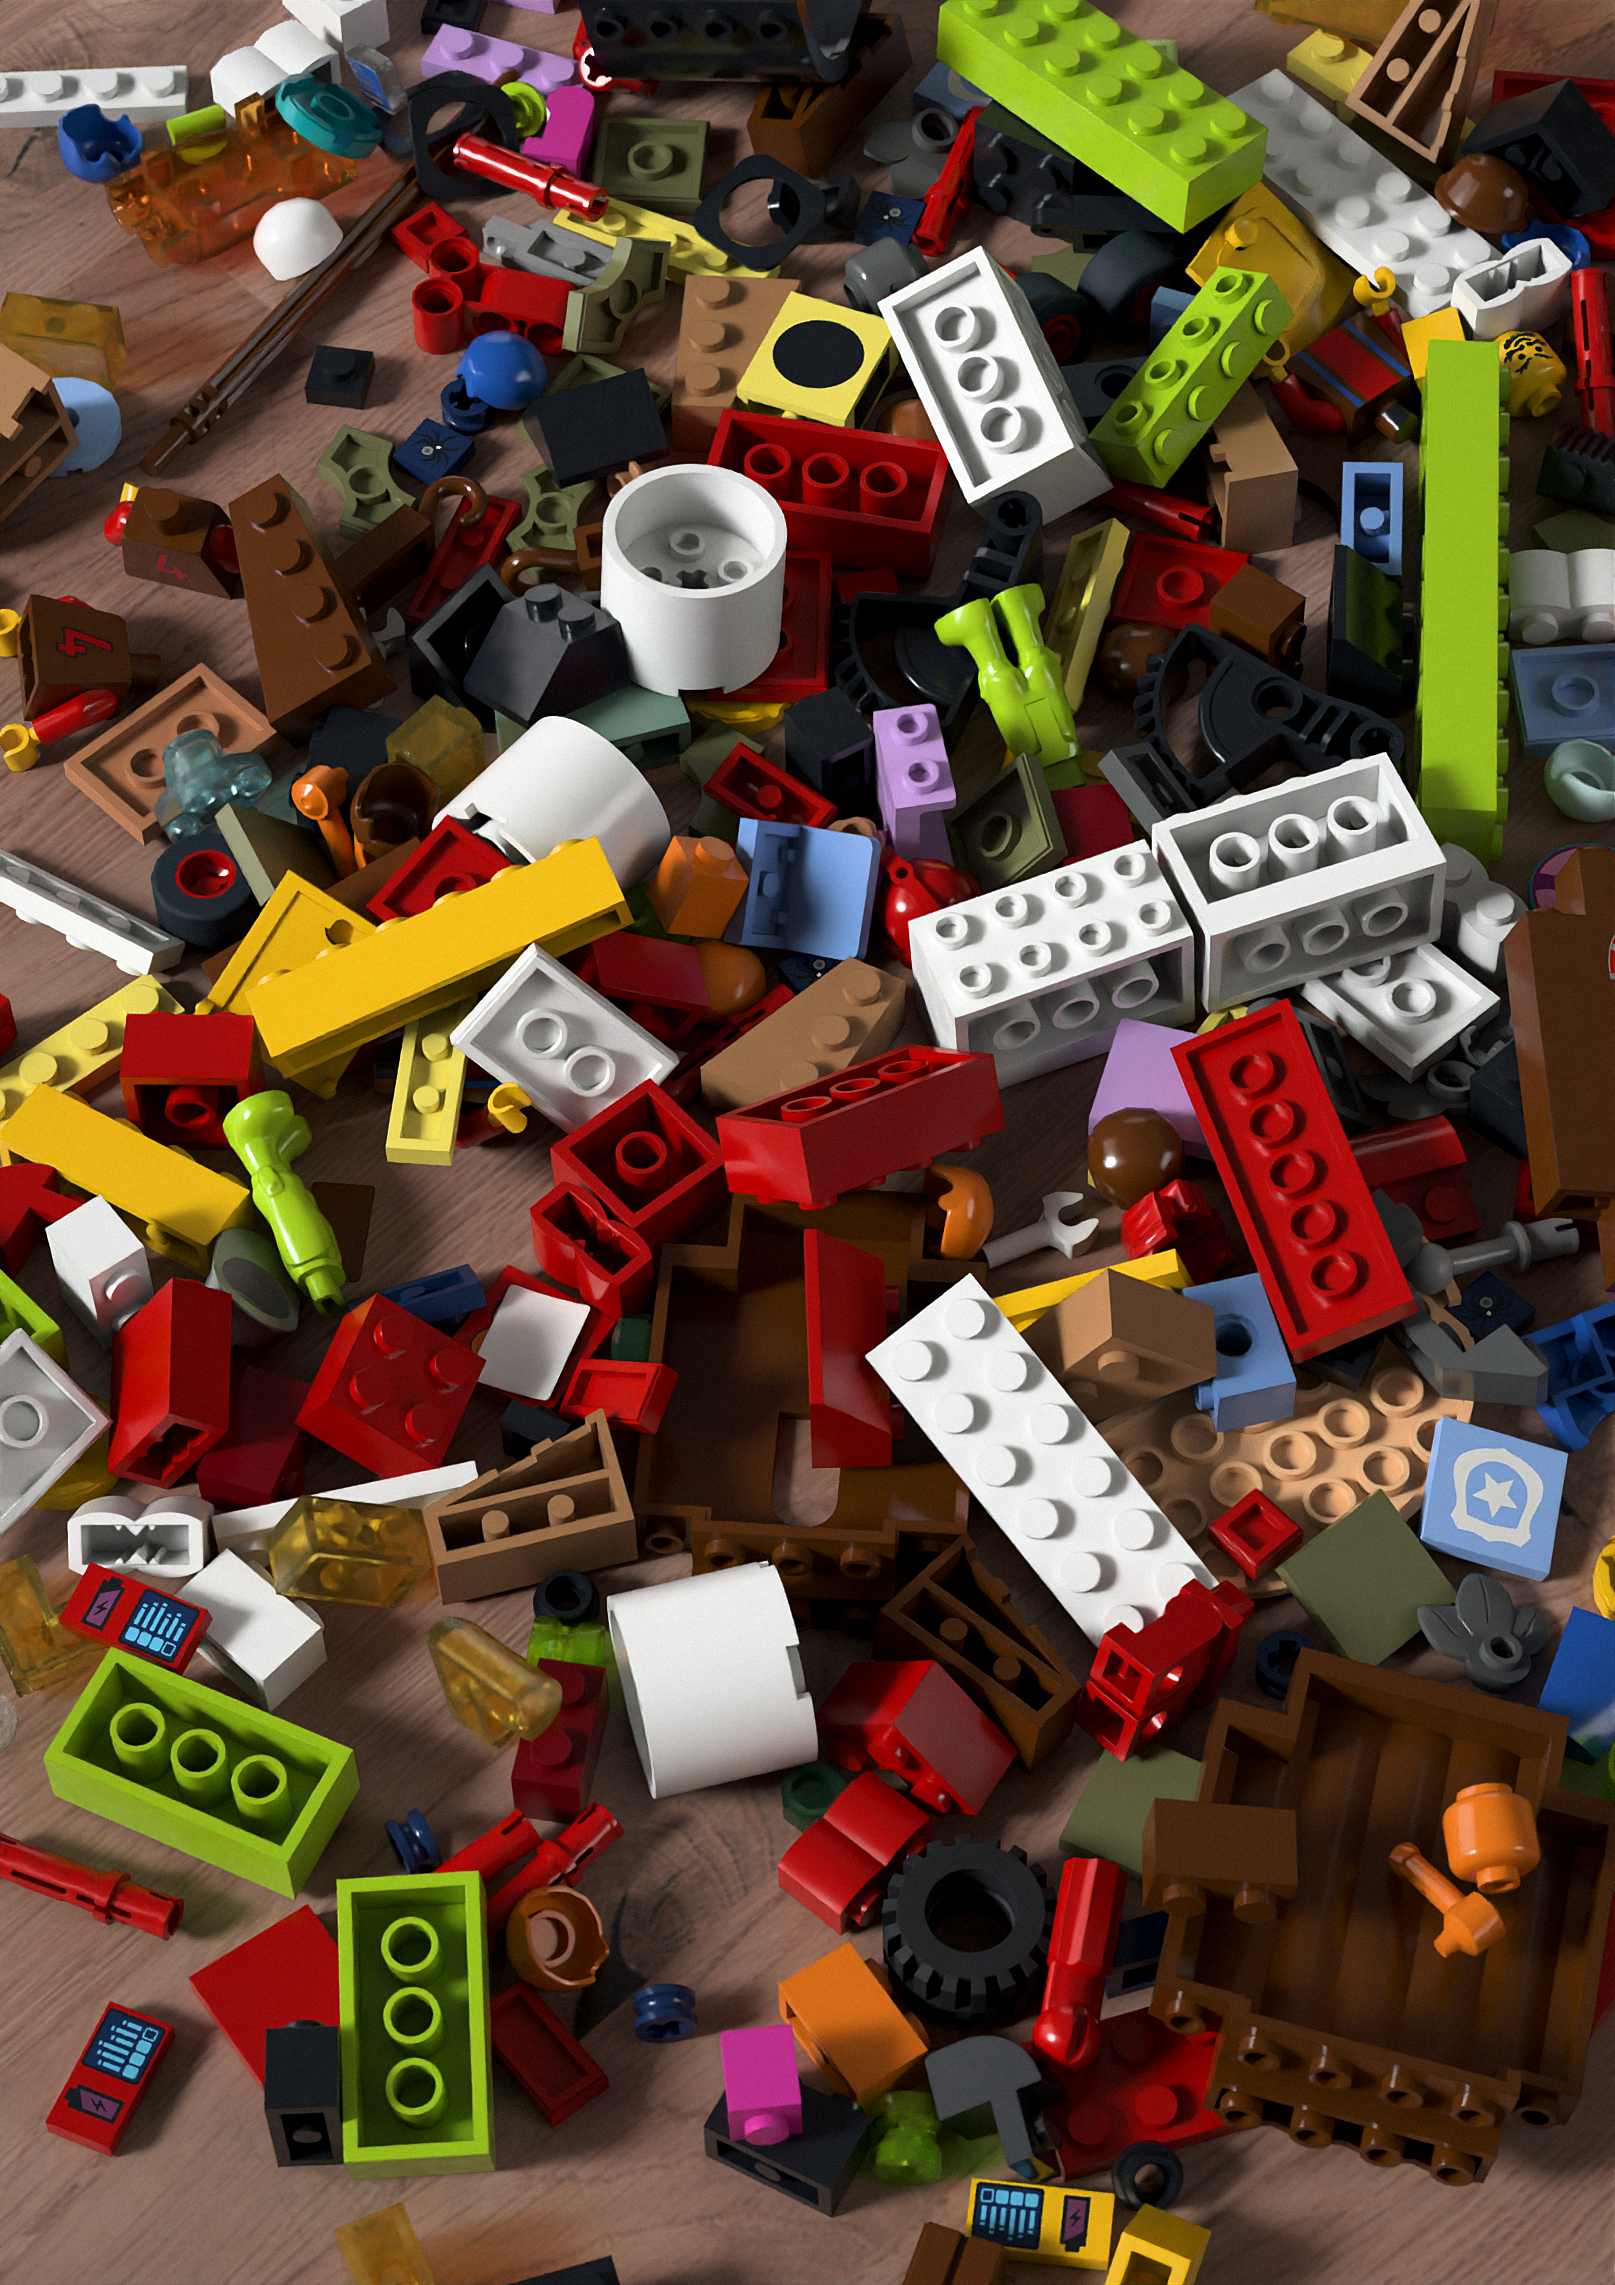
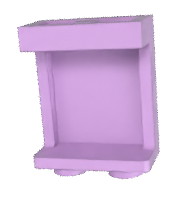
M922 704L874 711L876 813L880 830L888 831V846L905 862L914 858L939 859L954 867L941 810L951 809L956 806V792L935 706L933 704Z
M1121 1017L1089 1115L1088 1139L1093 1134L1094 1126L1105 1115L1126 1107L1154 1108L1175 1124V1128L1183 1142L1185 1155L1214 1161L1170 1048L1200 1035Z

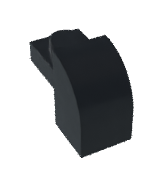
M987 2035L970 2037L923 2056L938 2118L941 2123L968 2141L998 2129L1007 2166L1034 2185H1040L1062 2176L1055 2151L1062 2146L1061 2134L1052 2113L1048 2109L1066 2102L1070 2098L1063 2082L1050 2068L1012 2041Z

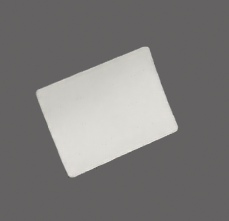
M511 1285L477 1354L487 1360L477 1382L518 1395L548 1400L590 1312V1306L547 1296L517 1285Z

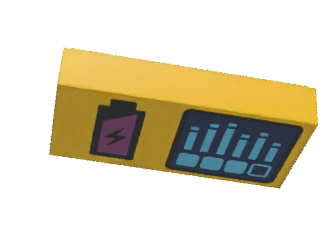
M971 2178L965 2236L973 2235L1003 2245L1008 2250L1007 2260L1108 2271L1115 2194Z

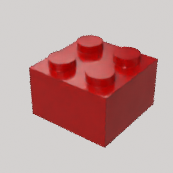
M155 1011L149 1014H127L119 1078L128 1120L138 1127L144 1136L165 1147L175 1145L183 1150H234L230 1146L223 1129V1123L227 1114L239 1102L255 1094L267 1091L254 1016L238 1015L231 1012H218L213 1015L174 1014L167 1011Z
M651 1078L645 1080L550 1147L554 1188L564 1181L588 1191L602 1205L608 1220L622 1223L642 1237L648 1245L653 1259L661 1254L662 1243L678 1242L732 1203L733 1192H729L721 1146Z
M377 1292L343 1317L294 1424L384 1479L436 1468L439 1469L487 1360Z

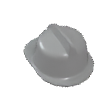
M232 1227L223 1230L215 1243L212 1270L204 1285L232 1294L231 1348L237 1345L249 1350L260 1349L279 1334L293 1333L296 1330L301 1290L287 1272L278 1248L265 1237L249 1229Z

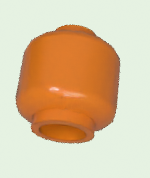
M1483 1783L1463 1789L1457 1794V1801L1447 1808L1442 1819L1451 1871L1458 1879L1477 1884L1478 1890L1482 1893L1498 1894L1518 1888L1521 1885L1520 1877L1534 1870L1541 1858L1532 1805L1524 1796L1513 1793L1512 1788L1504 1783Z

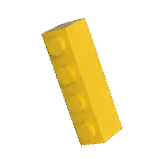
M40 1082L0 1130V1156L3 1167L20 1163H38L54 1167L61 1195L75 1194L87 1201L101 1195L143 1245L205 1278H208L212 1270L215 1243L221 1232L232 1227L253 1231L257 1226L251 1192L236 1176L227 1172L215 1173L196 1163L193 1157L182 1148L175 1145L165 1147L144 1136L140 1129L124 1118H115L113 1120L92 1109L86 1100L74 1092L64 1091L61 1093Z

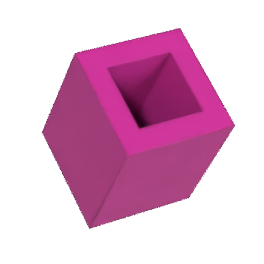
M792 2024L721 2031L722 2066L731 2141L747 2140V2142L754 2145H771L784 2141L789 2135L802 2134V2106Z

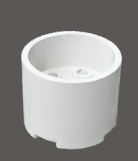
M703 464L672 465L649 471L625 485L610 502L603 522L600 610L620 622L629 679L634 683L651 691L678 697L679 689L704 690L721 687L724 694L755 680L774 659L780 642L787 525L783 512L775 499L752 479L717 466Z
M548 716L537 721L443 808L434 818L432 825L433 831L448 814L513 863L524 866L548 857L553 848L571 839L586 840L596 835L623 896L663 859L671 843V831L665 811L649 783L632 762L597 732L579 722L559 716Z
M768 1560L759 1563L753 1562L607 1597L610 1633L625 1707L641 1768L653 1799L817 1760L818 1741L811 1696L809 1692H805L804 1674L797 1646L800 1643L790 1606L775 1565L769 1566Z

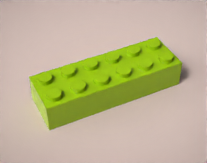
M948 0L940 5L937 59L1180 233L1184 234L1262 180L1269 128L1086 0Z

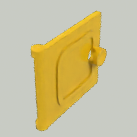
M1261 181L1238 196L1185 270L1201 288H1203L1219 266L1269 274L1295 315L1280 334L1289 345V358L1335 328L1355 299L1353 288L1358 279ZM1239 246L1245 248L1242 251L1235 250Z
M289 869L207 998L197 1003L194 1014L213 1015L218 1012H231L238 1015H253L244 992L256 987L258 982L269 973L282 969L295 970L315 961L321 951L334 945L328 939L326 928L329 938L335 944L348 943L351 945L373 935L378 926ZM256 1023L262 1060L279 1071L268 1052ZM361 1045L289 1078L327 1102L329 1098L336 1094L337 1082Z

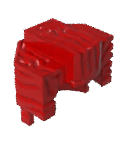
M1175 1179L1158 1193L1150 1192L1122 1214L1121 1242L1127 1253L1128 1261L1175 1249L1195 1285L1198 1286L1216 1282L1214 1278L1216 1273L1230 1264L1236 1257L1232 1251V1246L1229 1244V1237L1225 1236L1227 1231L1226 1228L1222 1227L1224 1223L1219 1218L1220 1212L1214 1208H1209L1201 1186L1197 1187L1195 1183L1190 1184L1189 1181L1183 1182L1182 1179Z

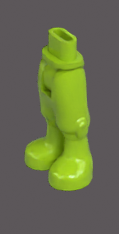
M1031 583L1009 588L996 595L991 603H989L988 598L975 600L948 613L935 622V631L939 640L947 647L965 646L974 658L979 669L978 683L981 698L988 703L997 726L1014 757L1017 758L1023 752L1040 758L1049 791L1086 786L1088 783L1079 763V760L1085 756V753L1077 743L1073 716L1061 679L1063 675L1062 666L1059 664L1053 651L1044 645L1038 617L1045 608L1044 596L1040 585ZM996 621L1006 630L1017 654V667L1013 666L1005 655Z
M271 1090L250 1096L239 1102L227 1114L223 1123L224 1133L230 1146L237 1153L252 1176L254 1203L271 1225L287 1272L302 1293L312 1298L315 1308L323 1317L336 1316L346 1308L339 1289L346 1281V1275L341 1265L340 1249L333 1229L321 1214L313 1194L305 1189L300 1177L292 1173L290 1163L306 1152L313 1142L308 1121L301 1115H294V1107L289 1094L284 1091Z

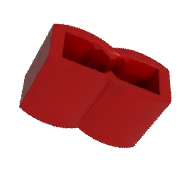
M562 1181L529 1208L534 1253L539 1264L546 1273L558 1282L579 1289L580 1296L585 1305L616 1320L617 1326L624 1327L656 1300L653 1257L648 1245L639 1234L628 1226L608 1220L602 1205L588 1191L575 1184Z
M868 1769L858 1776L838 1796L825 1815L811 1825L788 1849L777 1864L779 1887L841 1936L854 1927L856 1923L864 1927L872 1922L882 1910L884 1899L888 1898V1893L885 1890L894 1873L903 1875V1862L914 1852L922 1858L927 1857V1844L932 1840V1818Z

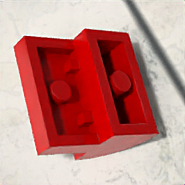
M1435 1114L1347 1137L1370 1193L1372 1194L1381 1188L1396 1205L1402 1202L1409 1206L1420 1220L1424 1229L1423 1235L1430 1243L1438 1244L1476 1234L1481 1229L1462 1169L1467 1159L1454 1128L1445 1116Z

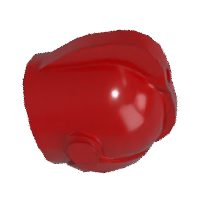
M890 846L886 847L881 851L879 869L886 879L880 885L876 903L877 922L884 933L880 943L895 962L899 961L905 968L912 970L908 921L982 896V888L968 872H959L942 860L914 858L905 862Z

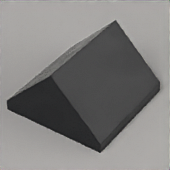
M644 368L533 400L521 415L523 426L559 489L629 469V463L633 461L638 465H642L670 456L669 445Z
M488 562L481 564L406 638L412 693L477 732L485 731L493 723L495 711L466 693L463 680L502 606L516 600Z

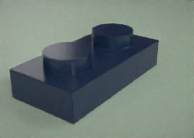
M469 1264L378 1291L379 1294L428 1324L435 1323L438 1326H449L465 1321L473 1310L487 1306L481 1281ZM377 1292L346 1301L347 1312H351Z

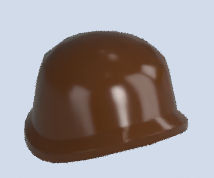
M1487 153L1467 154L1450 171L1442 174L1435 185L1434 194L1442 208L1456 221L1468 228L1487 233L1523 232L1528 226L1525 219L1529 196L1527 184L1511 164L1497 156Z

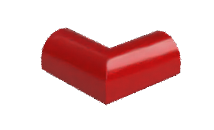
M741 741L737 743L703 787L704 794L739 818L792 823L826 829V827L832 824L839 813L838 807ZM736 840V841L734 842V844L731 846V848L733 849V851H734L735 854H736L737 840Z

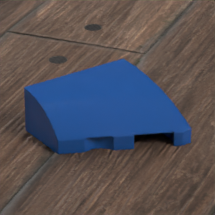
M1615 1301L1519 1338L1521 1341L1524 1338L1531 1339L1541 1349L1549 1363L1547 1401L1535 1408L1558 1444L1568 1454L1584 1448L1589 1442L1587 1437L1607 1413L1615 1410Z
M1573 1606L1536 1709L1570 1717L1564 1757L1590 1766L1597 1764L1615 1746V1621Z

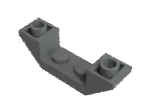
M1379 1188L1371 1196L1404 1272L1412 1259L1422 1251L1424 1229L1420 1220L1409 1206L1402 1202L1396 1205ZM1407 1279L1420 1312L1383 1327L1386 1329L1385 1335L1443 1398L1538 1407L1547 1401L1549 1363L1541 1349L1531 1339L1524 1338L1521 1341L1505 1323L1466 1351L1462 1340L1449 1324L1443 1321L1437 1324L1423 1309L1424 1303L1420 1294Z

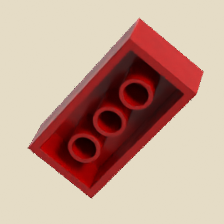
M723 408L706 465L717 466L740 473L752 479L769 492L780 506L787 525L786 551L832 552V564L867 570L892 566L894 574L930 580L953 494L954 471L940 442Z
M907 1044L716 1117L729 1192L757 1196V1201L763 1204L778 1203L786 1200L798 1202L799 1208L802 1210H817L832 1206L838 1202L837 1195L848 1190L860 1191L880 1187L886 1183L885 1175L895 1171H915L930 1167L934 1164L933 1156L943 1152H963L975 1149L982 1144L981 1137L1005 1128L993 1054Z

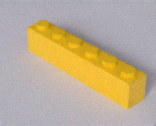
M592 836L586 840L571 839L553 848L548 857L530 865H513L502 869L492 877L491 882L469 892L455 891L439 898L431 909L411 918L397 917L390 919L378 926L373 935L351 945L348 943L332 945L321 951L315 961L295 970L282 969L269 973L258 982L256 987L245 991L244 995L268 1052L282 1076L286 1079L494 986L533 942L553 958H557L635 922L597 836Z

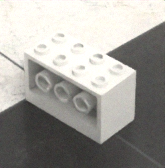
M982 246L973 249L877 302L968 504L986 521L989 522L988 512L990 504L997 496L1004 492L1018 490L1033 495L1041 504L1043 525L1114 488L1101 458L1087 439L1089 431L1024 291Z
M1386 752L1364 759H1352L1335 768L1306 777H1294L1271 788L1248 795H1236L1222 803L1190 813L1175 814L1165 821L1152 824V855L1194 934V988L1207 1013L1440 940L1447 860Z
M1145 839L908 921L915 1006L934 1047L993 1054L999 1090L1110 1051L1121 1017L1169 1028H1176L1195 1021L1194 934Z

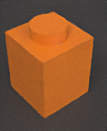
M674 835L646 892V896L667 933L721 939L750 880L728 842L711 836H705L700 839Z

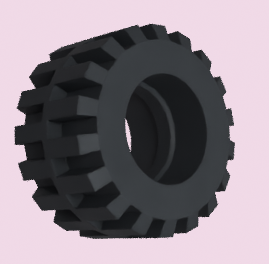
M971 1834L955 1835V1845L948 1847L944 1846L941 1838L927 1844V1857L922 1858L915 1852L912 1853L903 1862V1875L894 1873L888 1884V1899H884L882 1912L884 1964H888V1979L894 1990L903 1988V2002L911 2010L915 2011L922 2005L926 2006V2020L937 2025H941L943 2019L948 2017L955 2019V2030L970 2031L971 2021L983 2020L986 2030L1001 2026V2014L1008 2012L1016 2020L1027 2012V1997L1038 2002L1045 1993L1049 1970L1047 1958L1058 1901L1054 1886L1046 1887L1047 1873L1039 1863L1027 1867V1852L1016 1845L1008 1852L1001 1850L1000 1838L986 1835L984 1844L971 1843ZM975 1912L990 1916L1000 1922L1007 1929L1009 1935L1000 1944L991 1949L981 1952H962L944 1945L933 1935L932 1930L941 1921L952 1915Z

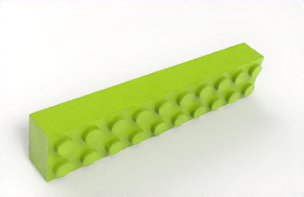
M1428 339L1419 417L1413 801L1439 847L1446 842L1462 847L1479 860L1488 874L1489 861L1500 862L1502 855L1503 826L1495 824L1506 825L1508 813V787H1503V776L1497 775L1507 774L1508 738H1503V728H1497V726H1507L1509 690H1504L1503 680H1498V678H1507L1509 663V642H1504V634L1498 633V631H1507L1509 595L1504 594V587H1498V584H1507L1509 548H1504V541H1498V538H1507L1510 503L1504 502V496L1499 495V492H1508L1510 457L1505 456L1504 451H1499V447H1508L1510 411H1505V407L1499 406V402L1508 403L1510 367H1499L1500 342Z

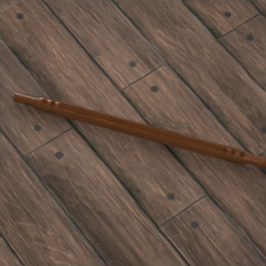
M516 70L502 73L491 85L501 88L506 84L518 81L521 75ZM464 106L444 127L452 123L460 115ZM487 112L483 121L472 129L428 149L432 161L445 175L455 165L453 160L457 157L453 156V151L459 138L466 133H472L481 137L494 123L495 119L490 113ZM414 160L343 234L342 241L335 251L318 266L312 268L170 419L169 424L171 428L139 461L141 469L147 475L157 477L187 444H196L390 235V229L401 223L424 199L427 193L423 191L418 183Z

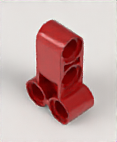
M451 236L433 244L428 256L430 279L418 284L412 293L414 339L423 351L436 355L452 353L461 347L465 339L474 340L478 336L499 330L513 331L527 338L536 347L540 355L561 357L571 352L570 350L562 349L569 291H576L582 288L562 279L480 263V253L477 246L463 237Z

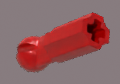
M1073 1857L1064 1862L1047 1958L1049 1970L1042 2010L1032 2029V2047L1041 2063L1051 2070L1060 2073H1073L1085 2069L1096 2058L1102 2045V2033L1099 2022L1107 1978L1111 1976L1128 1873L1122 1871L1119 1868L1120 1865L1099 1858L1083 1859Z

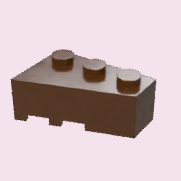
M868 13L853 61L846 74L835 83L764 82L746 124L754 154L771 156L800 176L813 178L913 65L901 14Z
M964 1532L879 1610L871 1659L875 1662L935 1660L1019 1750L1012 1763L1030 1775L1072 1734L1073 1720L1077 1711L1082 1686L1035 1624L1027 1625L1010 1602V1590L1000 1577L995 1580L991 1577L975 1556L976 1545L967 1533Z

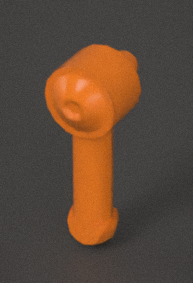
M318 765L293 784L291 794L298 810L306 817L318 821L337 868L336 876L341 881L358 871L354 845L338 808L346 800L347 790L345 784L349 780V774L342 767L331 769L328 766Z
M1401 1843L1394 1847L1388 1860L1394 1872L1400 1878H1406L1444 1914V1930L1434 1941L1437 1951L1446 1958L1458 1952L1477 1956L1505 1935L1506 1930L1501 1920L1500 1912L1493 1903L1476 1892H1472L1466 1897L1420 1854L1418 1847L1413 1843Z

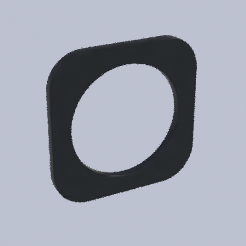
M460 70L445 71L386 98L390 111L378 104L372 108L379 122L377 126L373 127L374 129L382 130L381 142L389 155L396 158L413 156L411 137L397 135L390 128L391 121L397 111L424 90L474 86L465 72ZM465 102L464 109L452 123L434 133L426 135L427 149L477 126L486 117L487 111L478 105Z
M493 85L428 89L414 96L409 103L407 117L416 176L420 187L425 193L437 199L504 194L512 190L487 178L474 182H463L450 178L434 164L426 144L428 124L437 110L453 102H469L482 107L492 115L501 130L503 147L520 154L513 105L509 96L502 89Z
M755 154L740 161L698 206L693 216V225L696 233L703 240L745 268L754 272H766L779 266L822 220L827 210V201L820 188L771 156ZM758 179H772L788 185L795 191L800 200V214L795 226L785 237L770 245L748 247L732 241L725 235L720 226V212L725 200L735 189L747 182Z

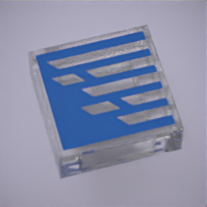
M358 43L345 53L363 98L392 115H395L408 105V98L391 59L361 43Z

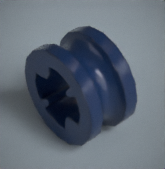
M464 378L452 381L444 387L440 397L443 423L447 428L464 436H473L484 432L491 426L494 419L493 407L478 397L469 398ZM471 404L470 410H463L464 405Z
M1282 1631L1273 1633L1263 1640L1258 1648L1255 1677L1258 1686L1265 1694L1276 1700L1285 1701L1290 1676L1280 1674V1666L1277 1665L1278 1657H1292V1665L1294 1666L1302 1646L1316 1650L1308 1638L1297 1632Z
M417 1808L407 1813L408 1818L404 1823H396L393 1819L384 1823L391 1848L406 1875L419 1874V1868L424 1864H429L433 1868L442 1864V1857L434 1836Z
M659 1984L646 1987L633 1996V2010L639 2015L635 2021V2032L639 2039L650 2043H672L687 2039L698 2030L697 2016L691 2012L696 2005L695 1992L690 1987L681 1984Z

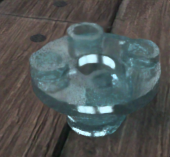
M193 729L186 731L171 740L163 750L162 761L165 765L164 776L168 788L158 798L154 807V815L172 843L189 835L200 834L202 831L218 825L215 815L227 802L258 812L254 803L268 788L272 780L271 772L264 758L258 754L250 752L234 754L223 752L217 738L210 730Z

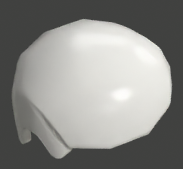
M297 197L277 203L264 214L256 227L253 244L260 261L274 278L285 281L300 276L318 266L335 251L342 241L343 234L332 214L322 203L317 200Z

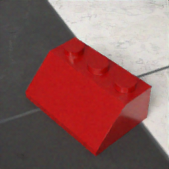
M804 1229L812 1469L892 1466V1441L904 1440V1408L899 1400L890 1401L889 1387L866 1360L865 1356L887 1339V1325H899L898 1285H885L884 1260L818 1229Z

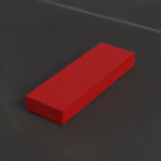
M487 494L488 507L485 517L477 525L470 529H464L459 525L460 516L470 511L472 502L468 497L463 496L402 617L407 633H412L481 564L488 562L496 572L506 551L507 535L518 527L523 517L521 503Z

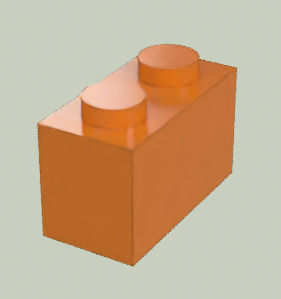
M850 1941L778 1984L780 2016L786 2024H792L793 2034L834 2092L843 2094L857 2102L864 2109L867 2116L928 2080L923 2056L928 2054L932 2044L924 2026L912 2012L902 2015L889 1997L892 1994V1987L880 1965L873 1958L863 1961Z

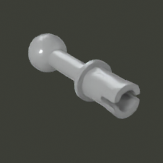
M1549 1218L1525 1225H1520L1516 1221H1510L1502 1225L1499 1238L1446 1250L1435 1243H1422V1251L1411 1260L1404 1271V1275L1418 1293L1435 1294L1445 1289L1454 1275L1506 1263L1513 1272L1520 1273L1528 1270L1533 1262L1561 1255L1575 1254L1579 1248V1235L1576 1228L1562 1231V1227L1572 1225V1219Z

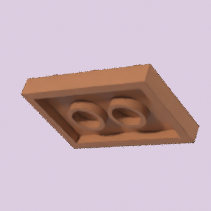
M201 662L63 762L66 778L141 844L146 846L280 747L283 742L282 736L269 725L268 718Z

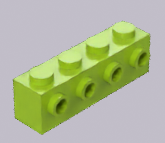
M1219 266L1088 435L1087 439L1114 478L1163 488L1295 316L1269 274Z

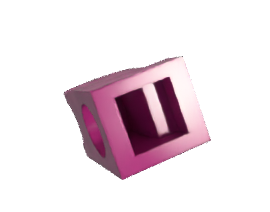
M564 86L551 92L546 99L547 125L542 139L527 137L522 155L548 166L552 163L564 166L570 171V175L584 181L596 141L597 130L593 120L595 101L592 94L585 88Z

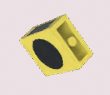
M791 291L737 386V410L862 430L899 363V350L885 319L874 314H866L839 306L824 299L813 298Z

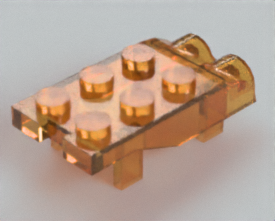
M255 92L234 103L237 126L198 133L170 149L162 142L139 154L140 165L103 185L109 207L118 224L129 235L137 234L153 262L160 268H165L175 262L182 265L204 262L248 240L255 235L256 227L264 214L279 202L297 197L319 201L356 181V163L352 159L334 155L308 141L283 119L277 108L265 114L263 97L258 92Z

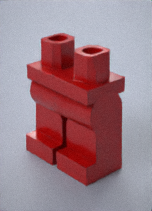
M1194 1578L1181 1587L1178 1596L1168 1601L1161 1617L1137 1633L1133 1632L1123 1622L1105 1632L1089 1674L1092 1678L1087 1680L1073 1721L1124 1763L1183 1720L1191 1711L1193 1703L1203 1710L1215 1701L1226 1669L1233 1664L1238 1651L1235 1645L1243 1625L1249 1621L1255 1606L1252 1599L1230 1581L1224 1580L1211 1590H1208Z

